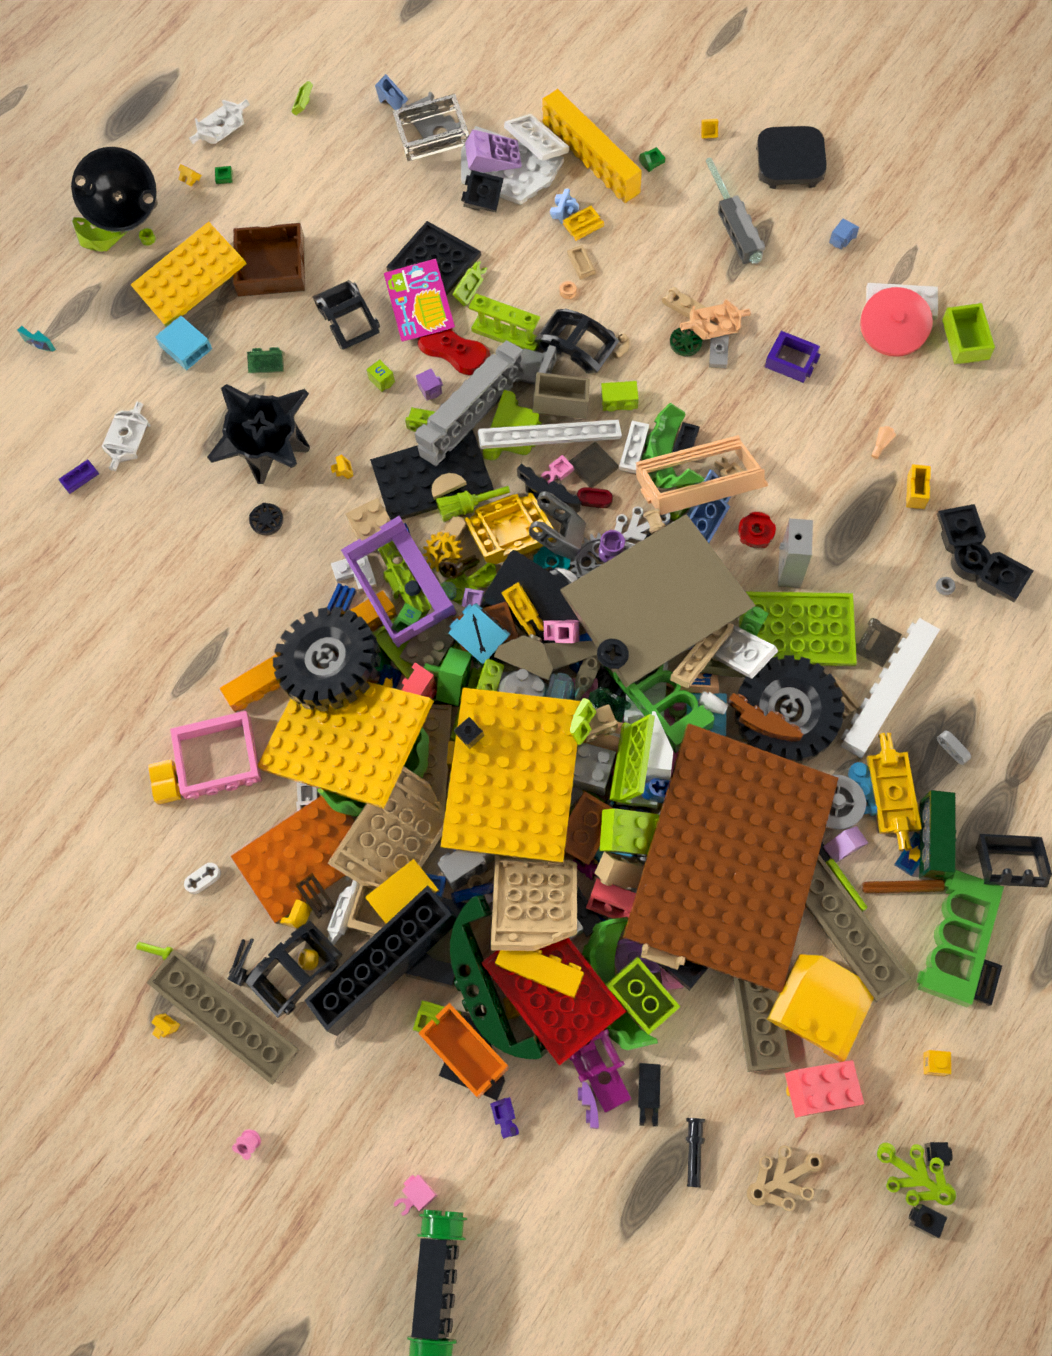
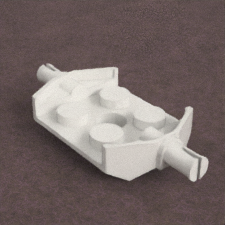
M245 99L240 104L222 100V107L200 122L196 118L197 132L189 137L191 143L194 144L201 139L210 144H216L244 125L242 113L243 109L250 106L248 100Z
M137 401L133 410H121L116 413L105 437L102 448L112 458L109 467L112 471H116L120 462L138 458L136 452L147 425L148 427L151 426L148 420L140 414L143 406L141 402ZM128 430V433L126 435H120L121 432Z

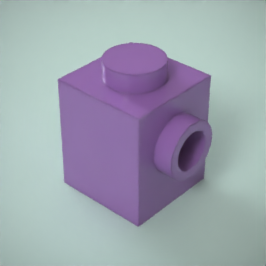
M432 368L416 375L417 385L426 401L435 399L442 394L441 386H443V382L439 376L436 377Z

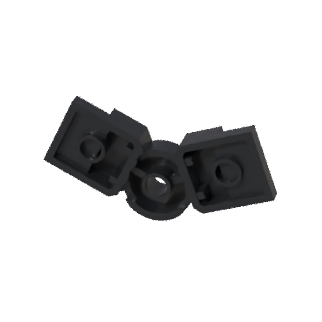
M975 504L938 511L937 517L942 528L941 537L945 549L953 554L951 557L953 571L963 579L976 580L979 588L993 596L998 593L1008 600L1015 602L1034 570L1001 552L990 554L989 550L982 545L986 535Z

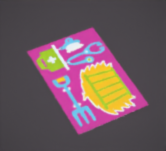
M436 259L384 273L402 342L455 327Z

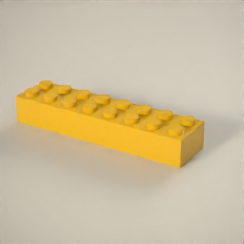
M559 89L542 98L543 124L566 143L574 155L582 160L584 165L590 168L594 175L600 178L605 186L615 193L618 199L627 203L641 193L642 170Z

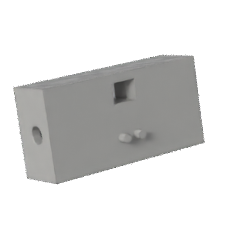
M789 518L783 542L779 546L778 586L801 588L812 556L813 520Z

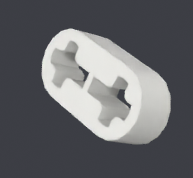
M207 863L185 879L184 887L189 893L198 894L220 878L221 870L216 864ZM210 868H211L212 870H214V871H213L214 876H212V877H211L210 875H208V874H209L208 870H209ZM193 880L197 882L196 885L198 886L195 889L191 887Z

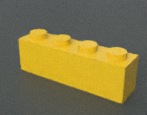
M539 949L535 951L500 950L495 962L497 966L575 998L584 976V972L580 971L581 967L569 963V966L562 964V959L554 955H550L549 958L541 955L542 951Z

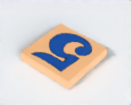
M700 672L689 688L681 686L680 690L690 693H703V691L708 693L710 691L712 694H718V675Z

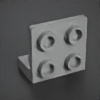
M549 345L547 352L544 351V353L523 349L524 360L522 362L525 364L526 372L519 381L535 385L537 372L551 374L557 360L556 347Z

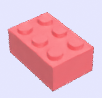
M853 1060L797 1069L785 1073L795 1118L864 1105Z

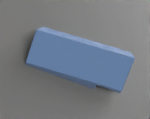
M709 470L705 481L720 477L713 470ZM731 496L693 506L687 514L708 543H710L730 508L727 503Z

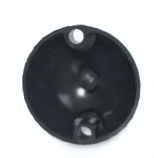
M120 147L98 148L84 156L74 170L71 181L74 203L82 216L100 229L109 232L133 230L143 224L158 205L156 182L151 169L141 157L130 150ZM80 179L85 180V184L82 186L77 185ZM121 195L122 198H119V201H117L116 197ZM148 197L153 198L151 203H145V200Z

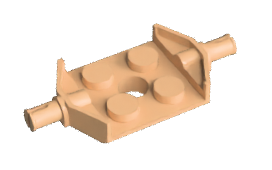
M725 299L723 304L694 310L695 306H693L690 312V321L680 323V329L682 331L691 329L703 340L738 333L741 327V318L750 316L751 311H749V308L738 310L727 299Z

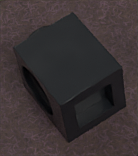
M470 717L454 730L455 734L469 749L485 736L483 731Z
M918 1204L916 1207L913 1206L910 1211L909 1219L911 1222L909 1226L939 1239L947 1217L923 1204ZM925 1213L928 1214L931 1219V1223L928 1227H925L921 1221V1218Z

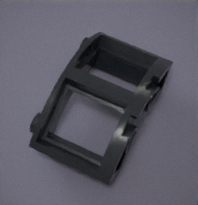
M347 280L312 296L319 313L332 324L329 327L340 349H347L380 333L378 329L380 328L377 318H373L355 282L352 283L350 280ZM361 308L371 330L346 341L336 319Z
M567 308L556 309L534 339L543 351L547 352L549 345L556 347L557 354L561 355L562 352L571 356L570 359L587 374L598 372L619 342L613 331L608 330L594 319ZM566 325L576 326L567 340L558 337ZM586 330L604 343L594 359L576 346Z
M308 921L292 932V937H289L284 944L280 942L268 954L269 958L263 962V965L259 964L245 982L277 1018L293 1012L296 1008L295 1004L304 993L326 973H332L340 965L338 962L343 954L311 921ZM304 941L326 963L311 976L288 954ZM279 962L301 985L288 1000L266 978Z

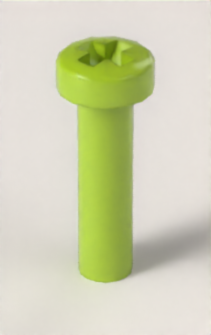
M138 942L136 945L137 950L161 956L164 961L173 951L172 947L164 949L143 942Z

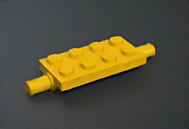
M881 733L878 735L881 745L880 754L867 756V764L877 806L879 833L897 834L899 851H904L903 849L909 851L912 850L909 832L920 831L922 828L908 752H896L893 749L891 733H887L886 736L885 733Z

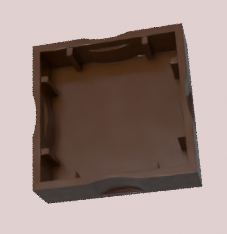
M301 223L278 224L269 227L233 228V248L247 263L233 275V284L238 297L305 291L304 233Z

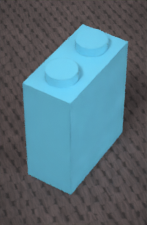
M182 316L174 320L155 336L159 346L186 371L212 350L209 340Z

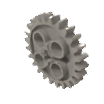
M598 533L597 538L590 534V540L584 537L585 543L581 544L579 553L572 559L574 561L570 562V566L575 567L571 569V572L576 574L578 579L601 566V564L597 565L596 560L588 555V552H591L599 562H602L599 554L595 552L600 546V533ZM587 560L592 562L589 567L582 566Z

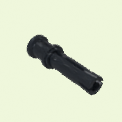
M686 1118L688 1122V1136L685 1140L687 1141L686 1143H689L687 1187L701 1188V1148L705 1142L703 1123H705L706 1119Z

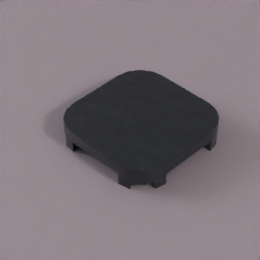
M811 126L769 127L762 130L758 135L756 147L759 169L758 178L759 181L762 180L770 185L769 188L776 189V185L809 184V188H813L822 179L824 180L827 167L824 137L819 129Z

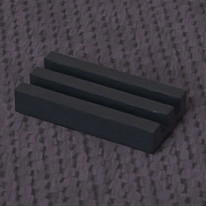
M984 959L974 1000L985 1003L988 1006L992 1005L1002 965ZM987 965L981 991L978 996L977 992L984 970V966ZM992 967H994L995 972L988 994V998L986 999L984 998L987 989Z

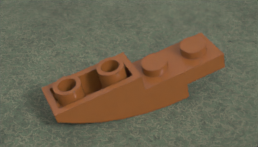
M734 692L728 699L727 703L742 714L739 722L758 733L786 741H800L804 735L797 725L786 722L785 717L777 711L775 713L770 711L765 716L762 709L757 706H751L743 695H736Z

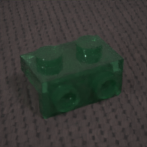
M603 687L590 692L588 699L595 709L609 704L615 720L620 723L623 721L625 710L630 709L632 705L623 697L617 696Z

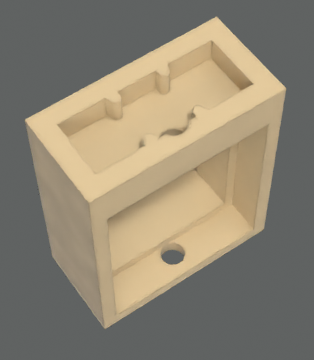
M375 879L371 881L362 880L367 882L366 884L369 886H362L360 884L347 927L351 931L374 936L382 927L358 921L367 891H373L381 884H378V881Z

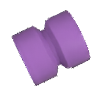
M609 530L601 537L599 557L605 563L623 552L625 538L619 531Z

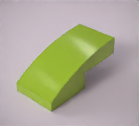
M583 698L576 709L570 728V733L579 745L583 743L592 729L589 726V722L597 713L590 700Z

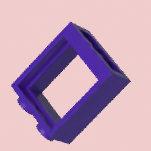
M780 331L766 358L765 368L804 383L806 377L810 378L814 370L813 364H817L821 354L818 353L820 346ZM784 345L810 355L804 368L778 358Z

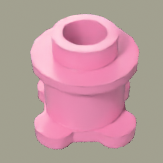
M247 1129L236 1139L237 1143L232 1146L234 1152L239 1153L243 1159L249 1160L251 1153L260 1146L261 1138L256 1131Z

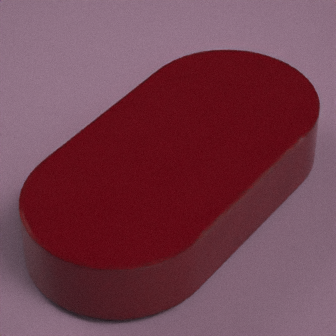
M583 487L577 492V497L580 499V505L604 509L610 507L613 503V495L606 489Z

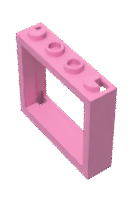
M247 711L170 729L180 794L185 799H198L201 795L218 794V791L236 790L239 786H252L253 783L262 781L260 769L258 768V756L251 717ZM243 726L251 771L187 786L180 741Z

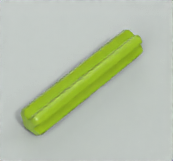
M834 859L826 861L825 863L859 909L864 912L867 909V905Z

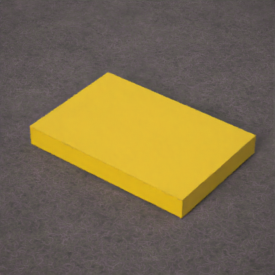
M413 859L365 898L385 924H387L427 885L437 893L439 890Z

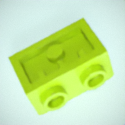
M411 407L409 417L405 419L407 429L416 432L423 424L427 425L428 418L435 411Z

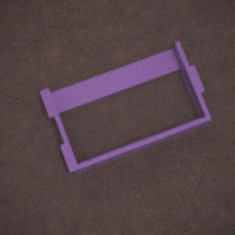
M400 516L382 525L380 531L361 541V539H358L341 549L397 648L433 625L457 613L407 531ZM392 540L434 609V612L400 632L391 629L393 624L357 563L359 559Z

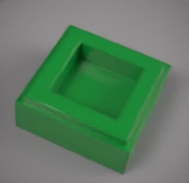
M231 166L215 167L216 184L233 183Z

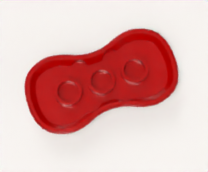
M452 328L419 337L417 342L419 349L424 354L448 361L459 373L464 375H473L474 371L491 355L486 345L475 340L464 339Z

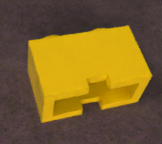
M912 464L907 475V508L925 509L930 499L931 466Z

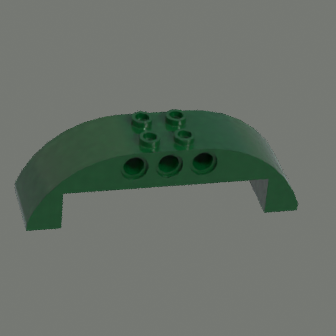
M485 895L472 897L458 915L450 939L451 965L456 978L454 984L457 991H461L463 995V1007L466 1012L469 1011L475 1026L482 1036L502 1052L524 1059L542 1058L548 1051L535 1034L516 1041L492 978L482 965L484 958L470 924L492 915ZM466 965H468L471 969L470 974H468L466 971ZM474 985L479 989L478 994L474 991ZM482 1005L486 1007V1014L481 1009Z

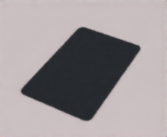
M512 550L483 596L484 601L491 606L505 602L506 600L502 592L519 582L543 623L546 620L579 621L560 591L568 584L516 550ZM510 608L513 620L519 623L518 619L516 618L515 614ZM530 620L529 623L534 629L535 635L544 640V630L538 629L534 620ZM544 640L547 643H555L552 640Z

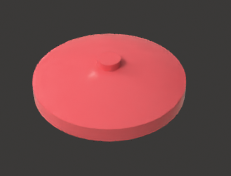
M902 287L886 288L874 294L865 304L860 318L861 332L866 342L874 350L887 356H905L918 350L929 337L933 324L932 313L927 302L918 293Z

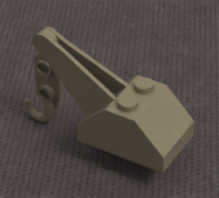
M530 634L529 637L524 635L498 646L494 655L495 658L525 669L551 681L556 669L583 660L575 679L573 700L580 701L582 695L592 686L601 664L597 660V647L593 641L543 644L541 643V638Z

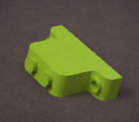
M504 390L490 428L542 425V422L539 421V413H533V409L518 406L519 401L516 400L515 394L512 391ZM536 445L483 449V457L493 461L499 458L502 451L527 455L531 452L532 447L535 448Z

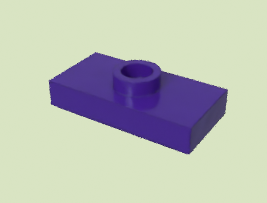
M87 459L58 480L67 492L71 494L99 475V472Z

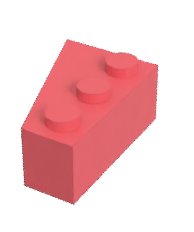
M414 663L412 668L415 670L409 679L404 678L402 681L404 687L401 690L433 699L437 693L434 675L417 663Z

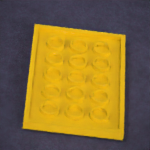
M208 221L134 281L131 286L161 322L168 327L174 320L185 315L247 263Z

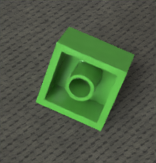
M450 647L441 667L425 663L424 669L433 674L435 678H438L436 700L459 705L462 690L466 687L472 661V654L470 652Z

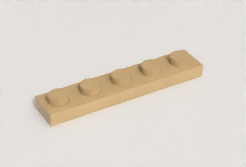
M728 623L696 643L671 674L670 681L689 688L732 633L734 625Z

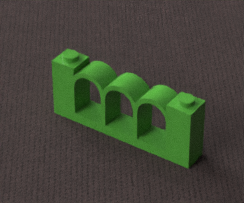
M664 664L658 667L656 673L638 685L633 683L626 688L616 672L613 673L612 670L604 666L644 716L652 715V711L656 712L674 753H677L680 749L688 723L706 730L713 728L715 720L713 713L709 709L706 710L703 705L698 707V701L692 693L680 690L681 685L670 681L673 672L663 670ZM660 682L669 683L674 687L675 691L655 705H652L643 694ZM683 702L688 704L692 711L671 726L660 714L675 703Z
M955 870V873L944 882V886H947L945 893L949 894V896L944 899L941 908L945 920L938 924L934 930V940L937 947L929 952L926 958L927 967L923 971L920 970L916 982L919 983L918 990L964 1007H969L974 1000L1004 886L984 884V879ZM953 898H960L985 907L981 924L955 915L951 909V900ZM954 925L977 933L973 952L948 943L943 935L944 926ZM937 952H947L969 960L970 964L966 979L964 980L941 971L935 962Z

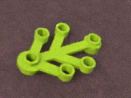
M882 1143L879 1145L877 1150L878 1159L883 1163L893 1164L910 1176L905 1178L889 1177L886 1187L890 1192H898L900 1188L925 1186L930 1191L917 1192L916 1190H909L906 1194V1202L911 1206L918 1205L919 1201L936 1200L939 1204L945 1206L955 1202L956 1191L949 1183H946L943 1171L944 1163L940 1158L931 1159L929 1165L930 1170L935 1173L936 1183L928 1176L923 1157L924 1149L921 1145L914 1144L910 1149V1156L915 1160L917 1169L896 1156V1150L892 1144ZM918 1150L921 1154L917 1155L913 1151ZM882 1153H887L890 1157H885ZM934 1163H937V1164H939L941 1167H940V1168H935V1167L933 1166V1164H934ZM894 1182L897 1184V1186L893 1187L890 1185V1183ZM941 1193L947 1194L948 1197L942 1196ZM909 1196H915L917 1199L912 1200Z

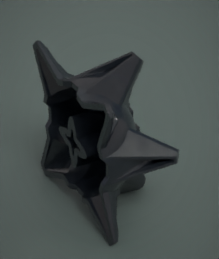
M228 384L221 387L228 411L223 424V436L207 456L211 463L240 456L246 459L257 484H264L273 460L293 468L297 465L293 452L306 453L310 450V445L294 420L295 414L309 395L305 388L276 397L273 395H248Z

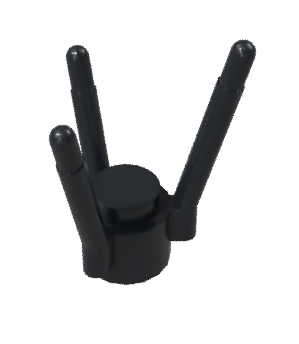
M253 938L250 939L240 959L245 944V939L241 940L232 968L229 971L227 979L239 986H242L259 964L263 965V962L267 959V957H264L248 975L246 974L248 970L242 968L254 942Z

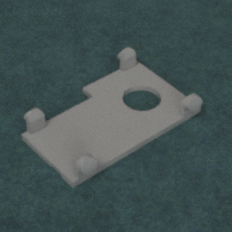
M429 92L427 97L409 105H406V103L402 104L403 110L407 113L430 150L463 135L461 132L462 125L459 122L455 123L451 115L443 116L433 100L435 96L432 92ZM442 127L447 130V133L443 137H436L433 131L436 128Z

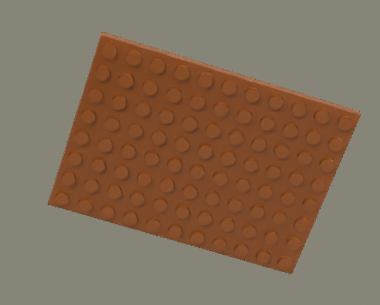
M688 723L623 938L642 945L649 944L650 948L676 957L683 956L687 961L781 993L784 988L839 778Z

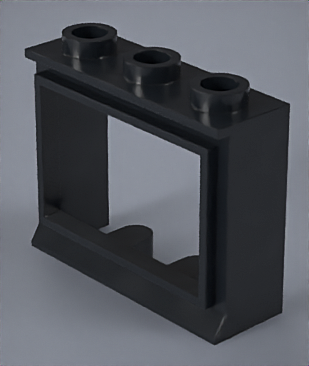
M979 834L976 849L981 864L984 884L1048 887L1052 871L1042 837ZM989 853L1034 856L1039 877H1034L1033 871L1030 869L1025 870L1023 876L1012 875V871L1009 868L1004 869L1002 875L992 874Z

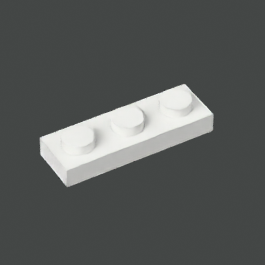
M636 421L631 422L619 470L636 474V462L641 460L649 424Z

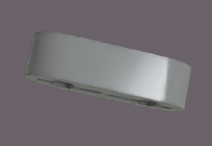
M945 730L937 736L939 744L957 763L964 765L971 759L970 752L952 733Z

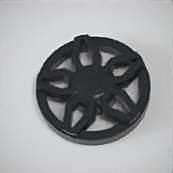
M266 502L256 506L249 515L251 528L260 535L274 534L281 528L284 521L280 508ZM280 516L279 523L277 524L275 519ZM253 521L257 522L256 528L253 525ZM266 527L271 529L268 531H263L264 529H266Z

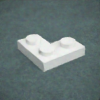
M366 555L359 559L357 563L371 587L375 588L377 584ZM346 559L331 563L337 582L355 577L359 592L364 591Z

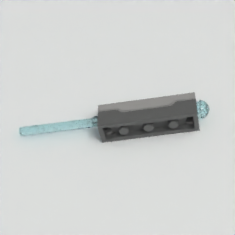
M707 158L708 168L724 200L719 201L718 214L742 263L752 262L757 264L762 260L765 244L763 240H760L758 230L753 226L751 216L745 210L744 202L740 200L738 195L733 198L730 197L712 158Z

